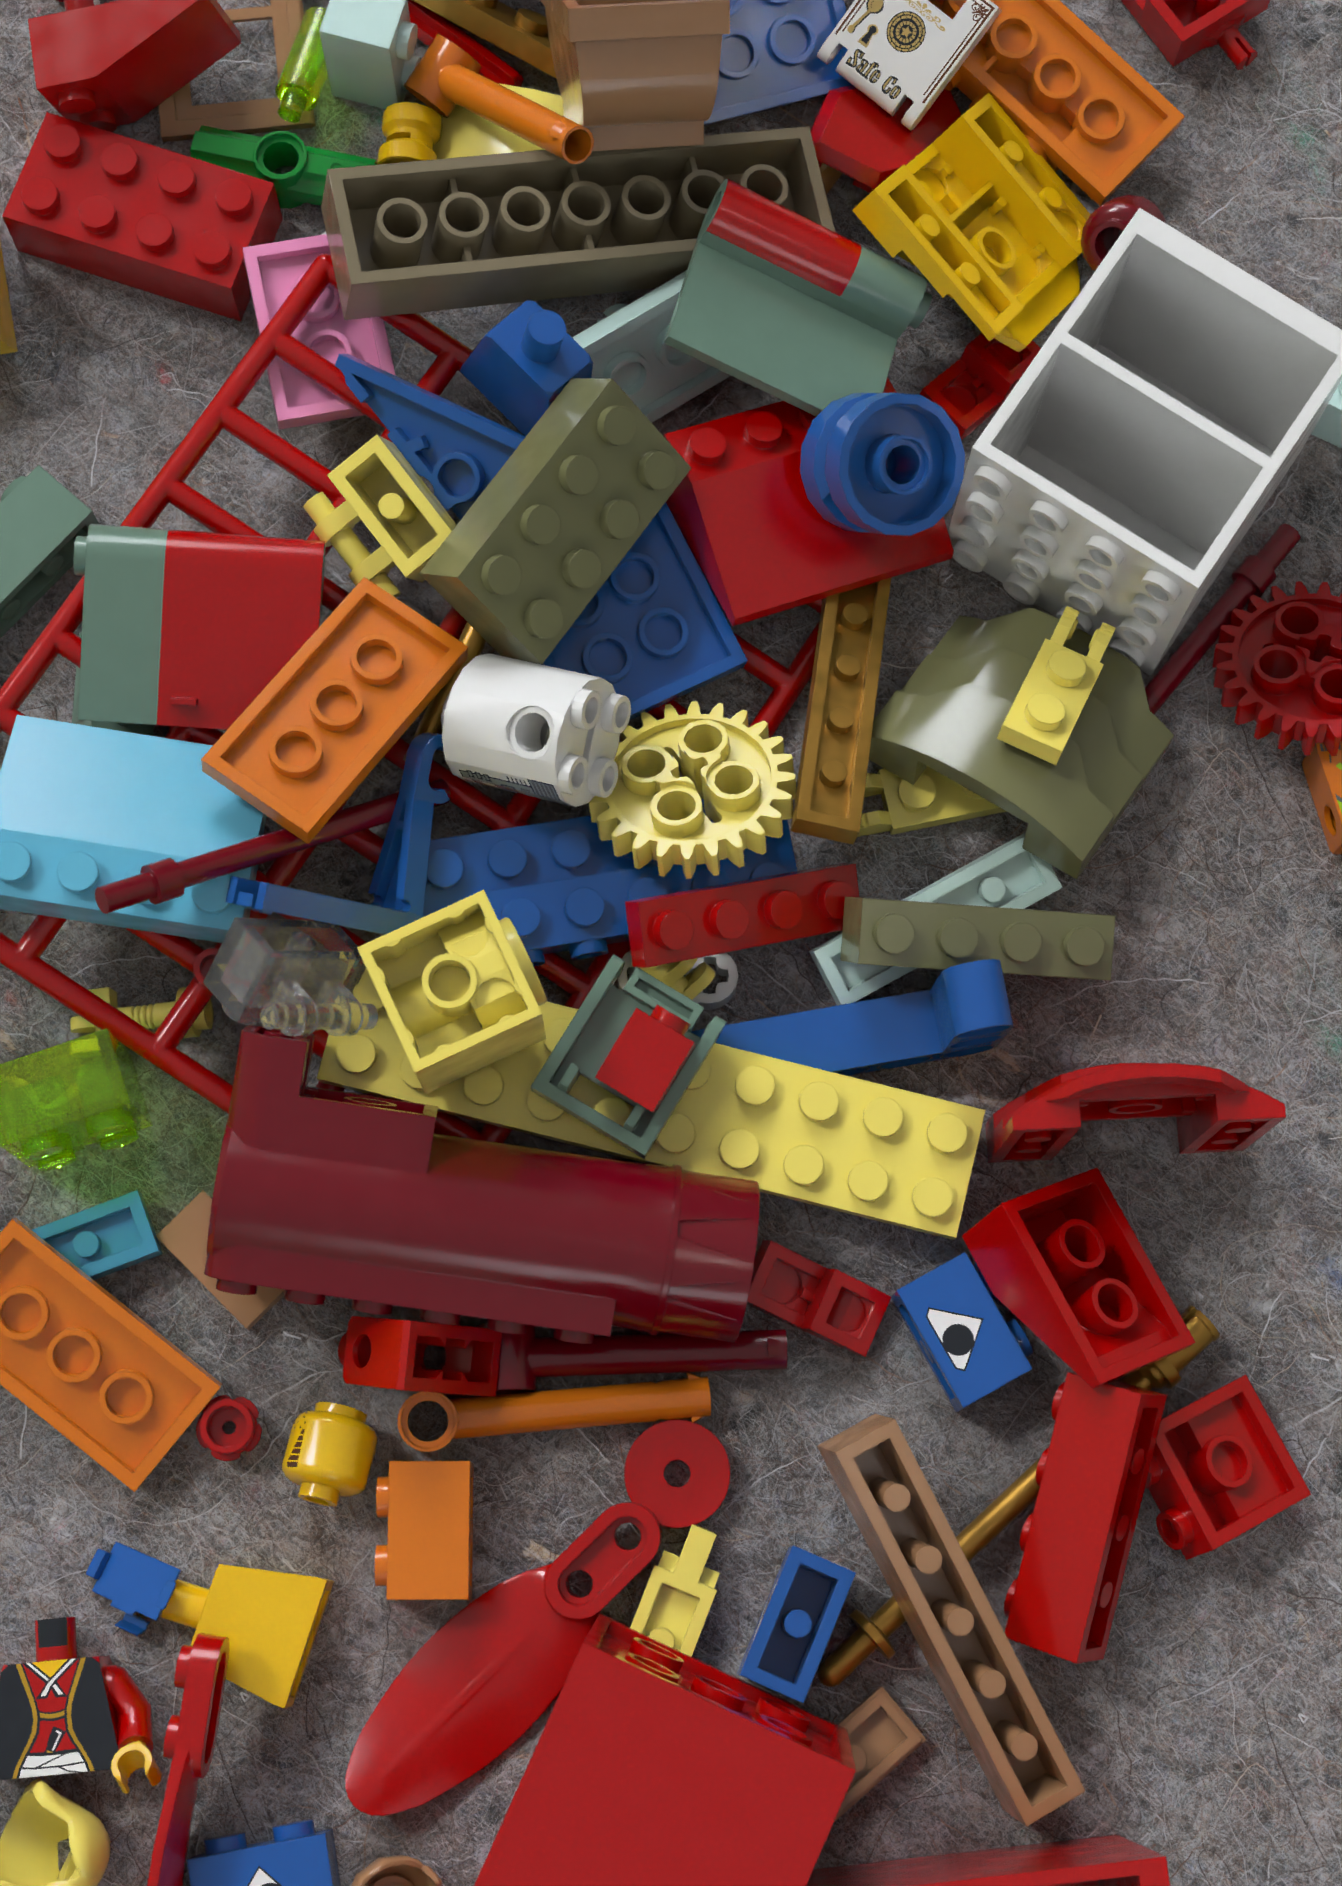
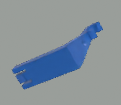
M422 733L415 737L409 745L398 799L368 893L374 895V901L371 904L235 876L230 877L226 902L237 904L259 913L271 915L272 912L384 935L423 918L434 803L441 804L450 800L444 789L431 788L429 785V773L433 754L436 750L444 751L442 734Z

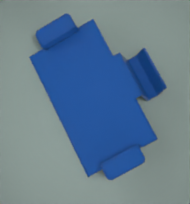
M116 1541L110 1553L97 1549L86 1571V1575L97 1579L92 1590L93 1592L112 1600L110 1606L125 1612L124 1618L116 1623L115 1626L138 1636L146 1631L150 1621L135 1615V1612L157 1621L173 1594L176 1580L181 1570Z

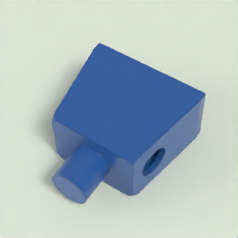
M527 300L482 338L461 366L460 372L524 436H527L571 378H592L593 361L590 355L566 332V324L559 314L551 310H544L535 301Z

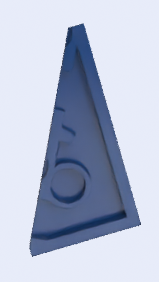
M339 354L335 366L345 376L346 385L361 403L369 405L390 433L387 434L389 439L396 445L417 474L429 480L433 486L434 495L447 511L453 510L460 520L526 437L350 354Z

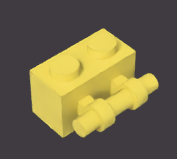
M376 434L327 475L346 501L335 508L327 496L320 492L310 498L303 508L317 525L313 531L321 541H325V547L332 545L352 570L348 576L355 586L365 577L397 598L401 592L387 576L390 569L397 565L406 578L423 582L425 579L419 574L457 524L396 445ZM360 520L363 521L381 545L372 554H370L352 530Z

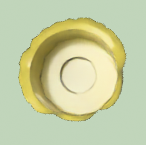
M38 1778L27 1785L22 1796L19 1798L0 1837V1886H98L109 1862L111 1843L109 1834L102 1821L86 1808L60 1795L44 1780ZM69 1838L70 1852L61 1870H59L58 1842Z

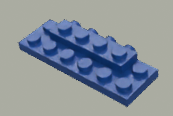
M702 799L703 812L705 813L704 800ZM591 816L430 840L423 917L484 890L497 919L501 920L506 917L512 921L534 967L545 964V954L569 951L571 960L602 956L609 953L607 944L630 941L625 901L797 871L788 820H782L783 836L781 838L765 836V854L761 855L746 848L743 850L745 866L739 868L726 858L720 860L719 875L713 876L706 864H700L696 866L692 879H686L682 865L674 864L671 870L662 877L659 876L656 860L652 859L641 869L634 868L632 851L626 855L616 857L613 851L612 840H600L597 823L591 821Z

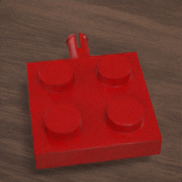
M1121 0L1172 67L1203 48L1219 45L1237 70H1242L1244 65L1247 67L1258 55V52L1252 48L1238 29L1242 24L1267 10L1270 0Z

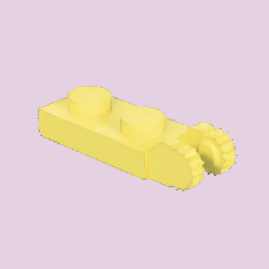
M1066 606L1051 639L1045 638L997 736L998 740L1054 765H1057L1104 666L1100 662L1116 627L1103 622L1101 627L1094 632L1088 646L1089 652L1087 656L1066 648L1064 645L1067 640L1072 638L1079 622L1077 617L1080 612Z
M928 766L914 785L886 769H879L878 774L867 773L864 797L881 794L885 811L877 810L862 813L860 832L857 837L890 831V834L893 835L1006 811Z

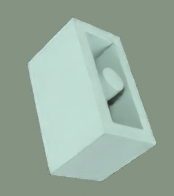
M330 0L319 33L332 96L386 109L387 106L394 103L403 102L408 91L404 84L421 60L420 56L415 55L418 27L417 24L410 21L408 0Z

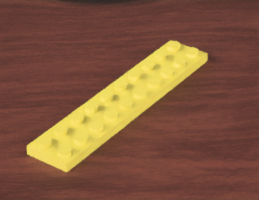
M353 953L350 955L317 1075L319 1082L378 1097L438 1106V1112L651 1165L672 1166L674 1164L680 1165L682 1170L753 1180L758 1182L759 1191L952 1240L957 1237L986 1110L715 1043L649 1153L643 1159L531 1091V1085L578 1009L546 1002L539 1006L544 1021L545 1040L425 1094L361 955ZM582 1075L579 1076L569 1092V1095L622 1127L634 1109L632 1105Z

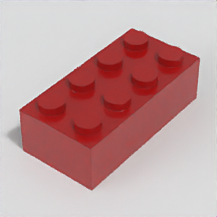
M49 112L44 117L2 215L17 251L237 321H242L251 298L242 247L273 243L283 219L275 185L272 182Z

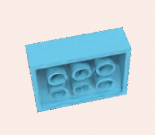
M17 715L0 770V909L245 946L251 910L237 904L227 903L226 897L230 877L235 876L256 881L258 865L187 887L183 896L157 905L147 900L107 914L102 913L96 903L95 889L138 875L142 866L159 860L172 858L175 862H179L264 835L267 816L202 771L201 759L211 749L212 745Z

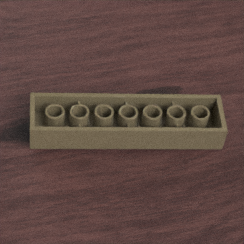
M809 126L704 135V145L592 151L587 160L580 164H571L546 150L327 169L321 210L344 320L657 288L688 269L707 210L725 179L738 183L835 232Z

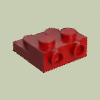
M1243 1375L1162 1417L1145 1489H1149L1161 1512L1156 1518V1526L1161 1538L1170 1548L1181 1550L1186 1560L1220 1547L1311 1495L1247 1375Z

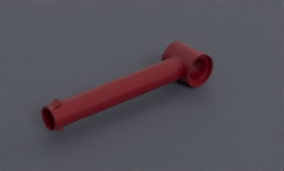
M487 1323L476 1325V1327L486 1328ZM527 1325L526 1334L502 1333L496 1394L535 1392L536 1377L732 1371L735 1369L744 1371L787 1369L786 1330L740 1331L734 1343L670 1333H658L656 1336L649 1334L594 1335L592 1344H579L558 1340L554 1337H535V1326Z

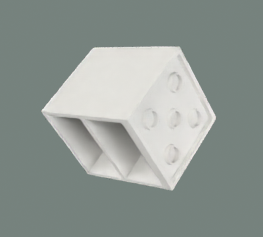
M1139 208L973 445L948 530L954 549L953 558L970 571L981 572L983 570L1002 582L1005 591L1017 601L1026 605H1033L1035 603L1058 619L1061 618L1066 606L1080 611L1077 617L1079 621L1077 628L1091 636L1094 635L1096 629L1101 627L1103 622L1116 627L1108 646L1140 667V670L1151 676L1303 449L1342 380V330Z

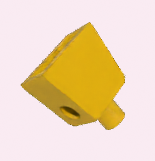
M219 1564L210 1589L177 1579L176 1587L166 1608L162 1610L161 1617L196 1629L190 1646H193L199 1633L228 1637L229 1660L226 1679L273 1705L288 1708L294 1704L334 1581L320 1577Z

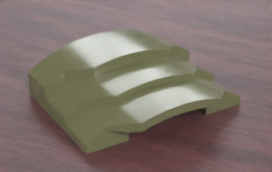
M1032 607L991 620L959 615L933 652L925 657L902 690L895 691L874 719L869 760L912 785L915 784L927 766L1028 823L1022 848L1071 877L1078 879L1171 744L1174 734L1149 710L1140 667L1108 646L1100 662L1104 666L1057 765L998 740L997 736L1045 638L1051 639L1060 619ZM1076 627L1072 638L1066 641L1064 647L1087 656L1089 652L1088 646L1093 636Z

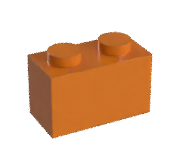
M389 1461V1477L377 1478L376 1514L377 1517H388L387 1545H376L375 1585L387 1586L386 1600H472L474 1464L471 1461Z

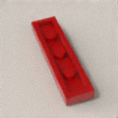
M839 863L625 901L633 967L648 968L843 930L845 896L860 897L856 863Z

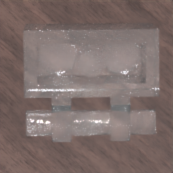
M235 917L203 981L206 987L222 1004L225 1014L231 1019L245 1025L262 1023L266 1029L280 1030L286 1036H308L314 1030H326L331 1036H353L359 1030L373 1029L378 1022L376 1007L369 1003H359L353 995V990L357 987L366 970V966L357 949L358 946L339 925L315 920Z

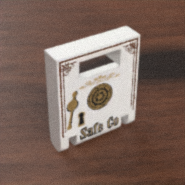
M855 0L817 53V57L828 65L843 46L848 49L835 71L891 116L895 115L906 98L909 97L914 103L905 112L901 124L912 131L1001 13V9L990 0H966L955 17L951 19L928 0Z

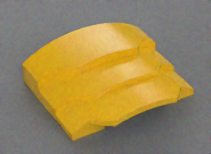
M990 93L986 94L960 116L931 145L906 166L902 165L877 186L852 210L892 258L898 255L917 267L942 298L948 295L957 302L989 341L995 338L1017 352L1022 351L1080 294V275L1077 257L1082 253V229L1090 213L1047 161L1031 149L1027 137Z

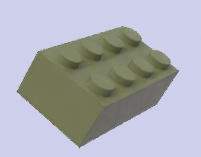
M571 378L419 574L501 656L543 664L678 487L691 467L613 379Z

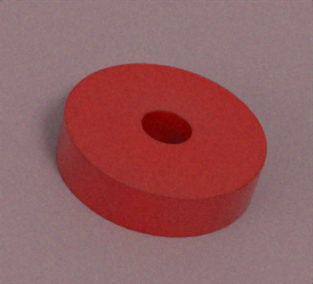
M687 1420L663 1421L649 1427L632 1444L624 1467L625 1487L631 1502L642 1504L650 1509L657 1517L660 1526L676 1529L691 1527L692 1524L697 1525L708 1519L725 1499L730 1484L729 1459L721 1442L705 1427ZM675 1461L684 1463L690 1471L689 1481L681 1487L671 1486L664 1477V1470L667 1465Z

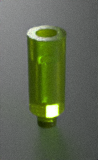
M311 7L306 10L276 85L275 93L281 101L277 112L287 122H299L303 111H311L316 107L326 82L328 73L319 30L327 8Z

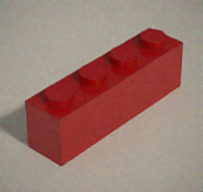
M1067 1372L1065 1382L1058 1387L1052 1402L1051 1414L1055 1425L1050 1446L1042 1453L1036 1468V1483L1040 1487L1034 1512L1026 1519L1020 1535V1549L1024 1553L1018 1578L1010 1585L1004 1601V1614L1008 1617L1004 1633L1008 1639L1076 1664L1104 1659L1167 1395L1116 1379L1092 1389L1078 1374Z

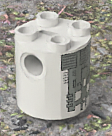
M490 653L479 655L462 669L451 688V692H449L444 701L441 724L445 761L452 774L465 781L577 807L587 804L594 796L607 798L613 792L617 783L618 766L614 759L619 745V736L626 729L630 719L631 704L627 696L616 694L613 685L601 677Z

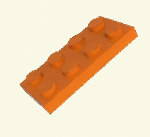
M364 577L202 757V771L299 839L309 844L466 662L468 646Z
M16 1217L0 1233V1385L135 1492L220 1389L222 1383Z

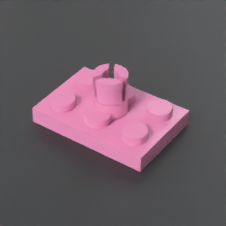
M327 234L242 247L259 335L313 261L321 254L331 255ZM328 284L291 336L334 365L339 354H350L395 375L384 320L379 317L344 320L338 290ZM277 356L267 368L279 430L364 415Z

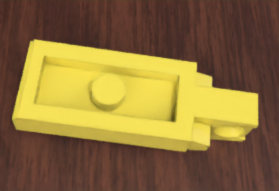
M692 1524L680 1556L665 1550L663 1551L659 1564L653 1567L632 1621L631 1629L692 1657L717 1589L714 1588L720 1573L705 1567L717 1536L716 1533Z

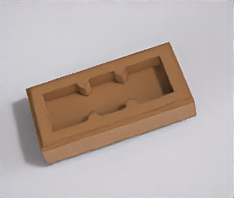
M202 1190L156 1237L247 1330H250L284 1296L285 1289L258 1286L257 1294L255 1295L232 1294L216 1289L217 1279L204 1274L212 1199Z

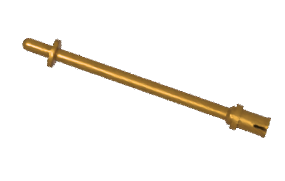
M1189 1305L1181 1317L1196 1343L1182 1351L1129 1373L1122 1382L1149 1390L1153 1388L1163 1389L1164 1387L1172 1389L1181 1381L1179 1372L1212 1341H1216L1220 1337L1218 1330L1200 1310L1197 1311L1194 1306ZM1039 1459L956 1536L968 1562L1037 1498L1040 1486L1036 1483V1468ZM894 1596L870 1618L857 1609L849 1615L858 1629L820 1664L817 1676L821 1684L827 1687L839 1685L876 1649L887 1659H890L895 1654L894 1647L888 1638L906 1622V1619Z

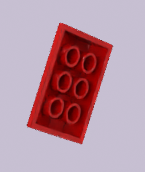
M887 377L883 393H897ZM779 401L664 434L665 439L691 467L666 503L732 626L952 559L954 549L944 517L933 527L911 536L845 531L824 520L807 499L800 475L802 443L816 416L785 401Z

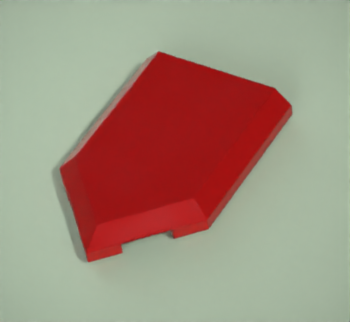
M853 85L829 90L810 131L819 168L824 163L854 178L853 185L871 193L902 165L906 166L962 116L951 92L944 89L918 125L910 131L901 124L905 112L914 103L909 97L906 98L895 115L891 116Z

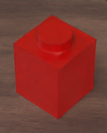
M656 1004L650 1015L636 1008L595 1075V1078L651 1112H656L697 1045L685 1037L691 1024Z

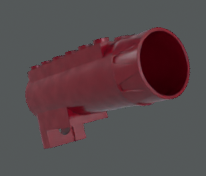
M246 1026L241 1030L229 1115L217 1167L207 1238V1258L204 1274L217 1279V1290L239 1295L257 1294L258 1286L285 1289V1300L309 1305H323L325 1303V1296L353 1299L352 1309L379 1315L392 1314L393 1305L420 1309V1319L439 1324H459L460 1315L487 1319L486 1328L509 1334H526L527 1325L554 1328V1338L579 1344H592L594 1334L610 1336L612 1325L648 1332L649 1335L654 1336L658 1332L732 1343L737 1340L747 1307L755 1261L760 1209V1191L757 1181L682 1170L680 1165L674 1164L672 1166L632 1163L434 1133L438 1106L308 1086L315 1034L262 1026Z

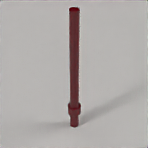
M1285 523L1281 524L1256 555L1246 556L1231 575L1233 583L1147 684L1145 692L1149 710L1154 715L1219 638L1221 626L1230 625L1232 610L1234 608L1242 610L1249 602L1250 596L1261 597L1276 579V568L1301 540V536L1295 528Z
M438 779L429 782L431 788L444 789L449 799H451L450 788L445 780ZM399 792L337 811L309 844L283 828L179 862H175L172 858H166L141 867L140 874L97 887L95 889L96 903L104 914L147 900L157 905L183 896L187 887L391 821ZM450 800L441 804L434 803V807L447 804L450 802Z

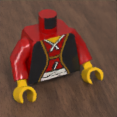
M75 1617L35 1620L36 1662L3 1665L1 1670L0 1780L111 1769L121 1790L127 1794L130 1792L128 1786L130 1775L139 1768H145V1774L151 1786L158 1785L162 1774L151 1754L154 1748L151 1705L126 1669L113 1665L110 1656L77 1658Z

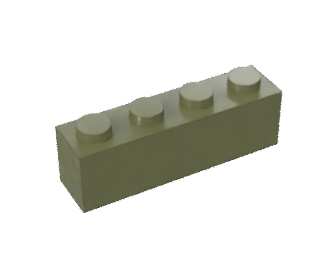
M845 896L840 960L856 964L945 970L963 963L998 959L1001 961L1002 971L1005 974L1111 980L1116 916Z

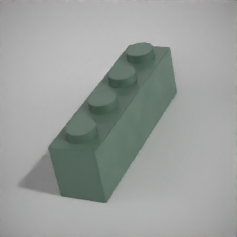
M40 465L27 477H18L10 483L1 497L0 638L74 565L76 536H87L89 525L99 524L93 511Z

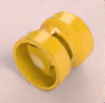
M399 102L387 106L383 112L381 127L382 134L386 137V142L378 150L377 165L437 159L433 146L439 142L442 130V117L437 111L428 106L412 102Z

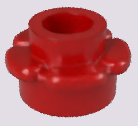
M221 1395L213 1398L204 1407L203 1415L196 1425V1436L200 1445L204 1448H209L212 1456L221 1461H234L240 1458L242 1452L252 1451L258 1445L262 1435V1427L257 1423V1418L259 1417L258 1409L250 1400L244 1397L230 1399L227 1395ZM228 1421L234 1422L236 1426L232 1434H226L223 1430L224 1424Z

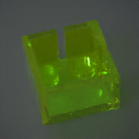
M108 1028L0 1064V1145L29 1168L37 1165L39 1171H49L64 1167L77 1159L75 1152L85 1149L84 1146L92 1143L100 1144L102 1150L119 1148L136 1141L139 1138V1130L153 1126L131 1054Z

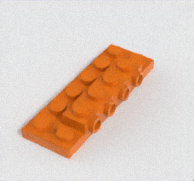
M928 0L951 19L955 17L966 2V0ZM990 0L1001 9V13L944 89L950 91L956 86L972 101L969 106L970 108L986 94L990 93L1027 137L1031 149L1036 154L1041 155L1055 172L1060 169L1099 206H1102L1180 126L1185 116L1060 0Z

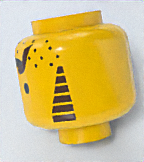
M318 1402L314 1410L303 1412L295 1418L282 1462V1470L286 1478L300 1486L299 1498L318 1505L336 1507L339 1496H353L364 1491L377 1447V1435L366 1424L367 1415L365 1413L337 1403Z

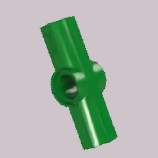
M201 125L200 129L195 131L190 148L192 158L274 183L280 208L292 209L303 203L321 206L327 169L377 165L376 159L305 146L304 142L296 134L288 131H274L259 137ZM282 166L294 167L291 172L285 174L273 173Z

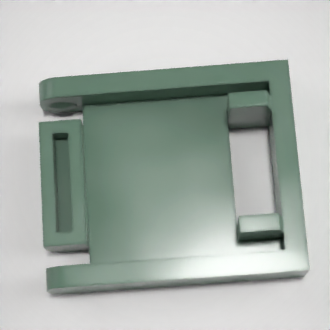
M613 955L531 1085V1091L645 1159L721 1035L727 1022L715 1015L706 1026L703 1036L701 1038L691 1032L704 1011L703 1006L638 967L634 970L623 991L618 989L613 984L620 977L625 961ZM656 1004L691 1024L685 1037L697 1045L657 1111L651 1112L596 1079L595 1075L634 1010L638 1008L650 1015ZM580 1075L634 1107L623 1127L569 1095L570 1090Z

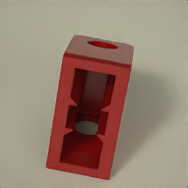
M352 1316L348 1322L347 1332L342 1336L338 1345V1357L343 1365L342 1377L346 1384L405 1391L496 1397L502 1332L479 1327ZM428 1345L445 1348L446 1362L441 1370L427 1369L425 1367L423 1356Z

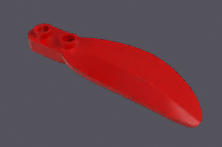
M623 1502L611 1506L554 1562L524 1571L499 1583L468 1604L442 1626L402 1669L360 1732L352 1751L345 1777V1788L352 1806L358 1811L371 1816H385L425 1804L477 1773L523 1735L561 1692L580 1647L599 1613L657 1555L662 1542V1530L655 1514L644 1505L635 1502ZM624 1523H632L640 1530V1543L633 1549L622 1547L617 1540V1530ZM574 1571H585L592 1578L593 1587L588 1595L578 1596L571 1591L569 1578Z
M199 1633L193 1646L183 1645L179 1652L174 1684L175 1687L184 1688L180 1716H171L164 1739L163 1755L165 1758H171L172 1763L153 1847L147 1886H183L199 1778H205L209 1770L217 1738L229 1660L228 1637Z

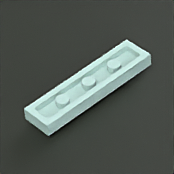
M1025 833L903 900L1025 909L1063 887L1051 864L1022 848ZM842 933L809 951L836 1005L854 1003L916 969L914 967L868 965L841 961Z

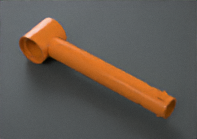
M441 35L436 36L404 84V87L417 99L446 118L449 117L455 106L459 105L571 164L584 162L592 153L594 138L588 128L478 74L482 68L481 65L467 52Z
M686 1372L687 1378L664 1380L657 1383L650 1381L496 1395V1397L478 1396L448 1399L441 1393L417 1392L402 1404L398 1413L397 1425L402 1439L410 1447L422 1452H432L445 1447L452 1439L654 1422L659 1419L676 1420L690 1418V1421L695 1423L703 1417L711 1416V1396L708 1377H699L689 1372ZM421 1402H436L447 1413V1429L436 1440H420L413 1435L409 1428V1415L412 1409Z

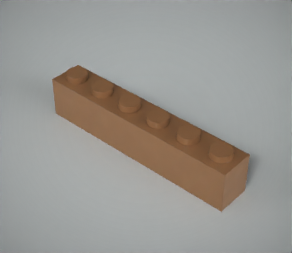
M875 1413L817 1445L1002 1809L1027 1827L1086 1792L896 1420Z

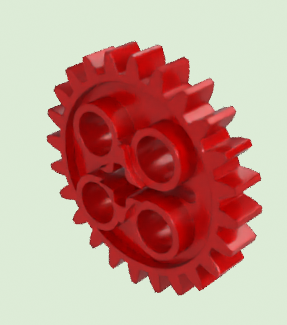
M1297 581L1294 594L1287 596L1277 586L1271 587L1268 603L1255 595L1250 596L1247 611L1237 608L1232 610L1230 625L1221 626L1218 644L1215 645L1212 667L1216 669L1213 686L1223 689L1220 704L1222 707L1237 706L1234 721L1237 725L1255 720L1257 724L1254 738L1257 740L1274 732L1279 735L1278 749L1284 750L1292 740L1301 741L1302 751L1306 756H1310L1315 743H1324L1329 754L1337 756L1339 744L1342 741V593L1339 597L1331 595L1328 582H1322L1317 594H1309L1305 585L1301 581Z

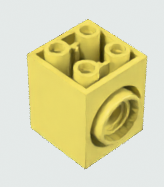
M484 890L357 947L425 1094L546 1039L543 1016L539 1006L547 1002L544 989L512 921L506 917L501 920L497 919Z

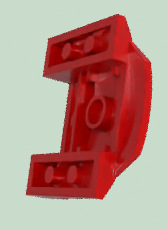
M1119 1063L1078 1069L1044 1082L1010 1101L992 1114L985 1124L988 1163L1052 1160L1081 1128V1121L1176 1117L1180 1154L1244 1151L1286 1118L1285 1104L1264 1092L1249 1087L1244 1082L1221 1069L1178 1063Z

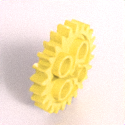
M692 701L688 707L687 714L678 715L675 708L671 704H667L664 709L665 718L656 720L649 713L642 712V728L637 730L627 725L626 729L620 734L621 742H619L614 759L618 766L616 786L607 798L594 796L589 802L591 821L597 823L599 838L601 841L612 840L613 851L616 857L626 855L632 851L634 868L641 869L652 859L656 860L659 876L662 877L671 870L674 864L682 865L686 879H692L696 866L700 864H706L712 875L716 876L720 872V860L728 858L734 865L741 868L745 866L743 850L748 848L755 853L763 855L766 853L765 836L781 838L783 836L782 820L792 819L796 774H794L792 754H784V739L782 736L769 738L768 723L766 721L749 727L748 712L744 709L736 713L731 719L724 717L723 703H718L711 710L710 714H701L698 702ZM678 763L680 764V767H681V775H682V777H680V774H679V765H678ZM702 799L704 800L705 813L703 812Z

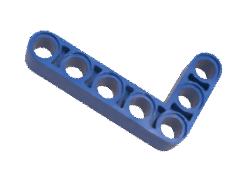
M987 959L963 963L943 970L929 990L728 1024L723 1029L716 1043L852 1076L988 1051L995 1048L1014 1025L1001 961L998 959ZM705 1029L695 1030L691 1033L701 1038Z

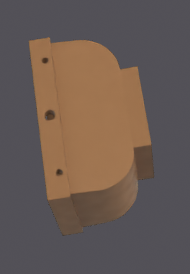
M541 0L546 11L552 59L558 87L563 98L564 117L591 131L594 138L592 151L704 145V121H707L712 114L717 94L722 34H730V0Z

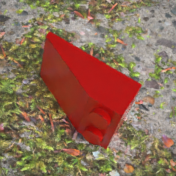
M118 0L28 19L36 89L63 117L110 132H114L117 128L116 126L137 122L241 44L239 30L217 0Z
M1098 1167L1003 1202L962 1235L993 1295L1092 1389L1182 1351L1196 1343Z

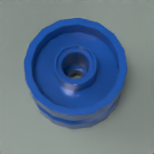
M853 393L832 401L813 419L801 447L800 475L807 499L824 520L845 531L911 536L933 527L952 508L964 477L965 452L957 426L941 406L924 396L906 393Z

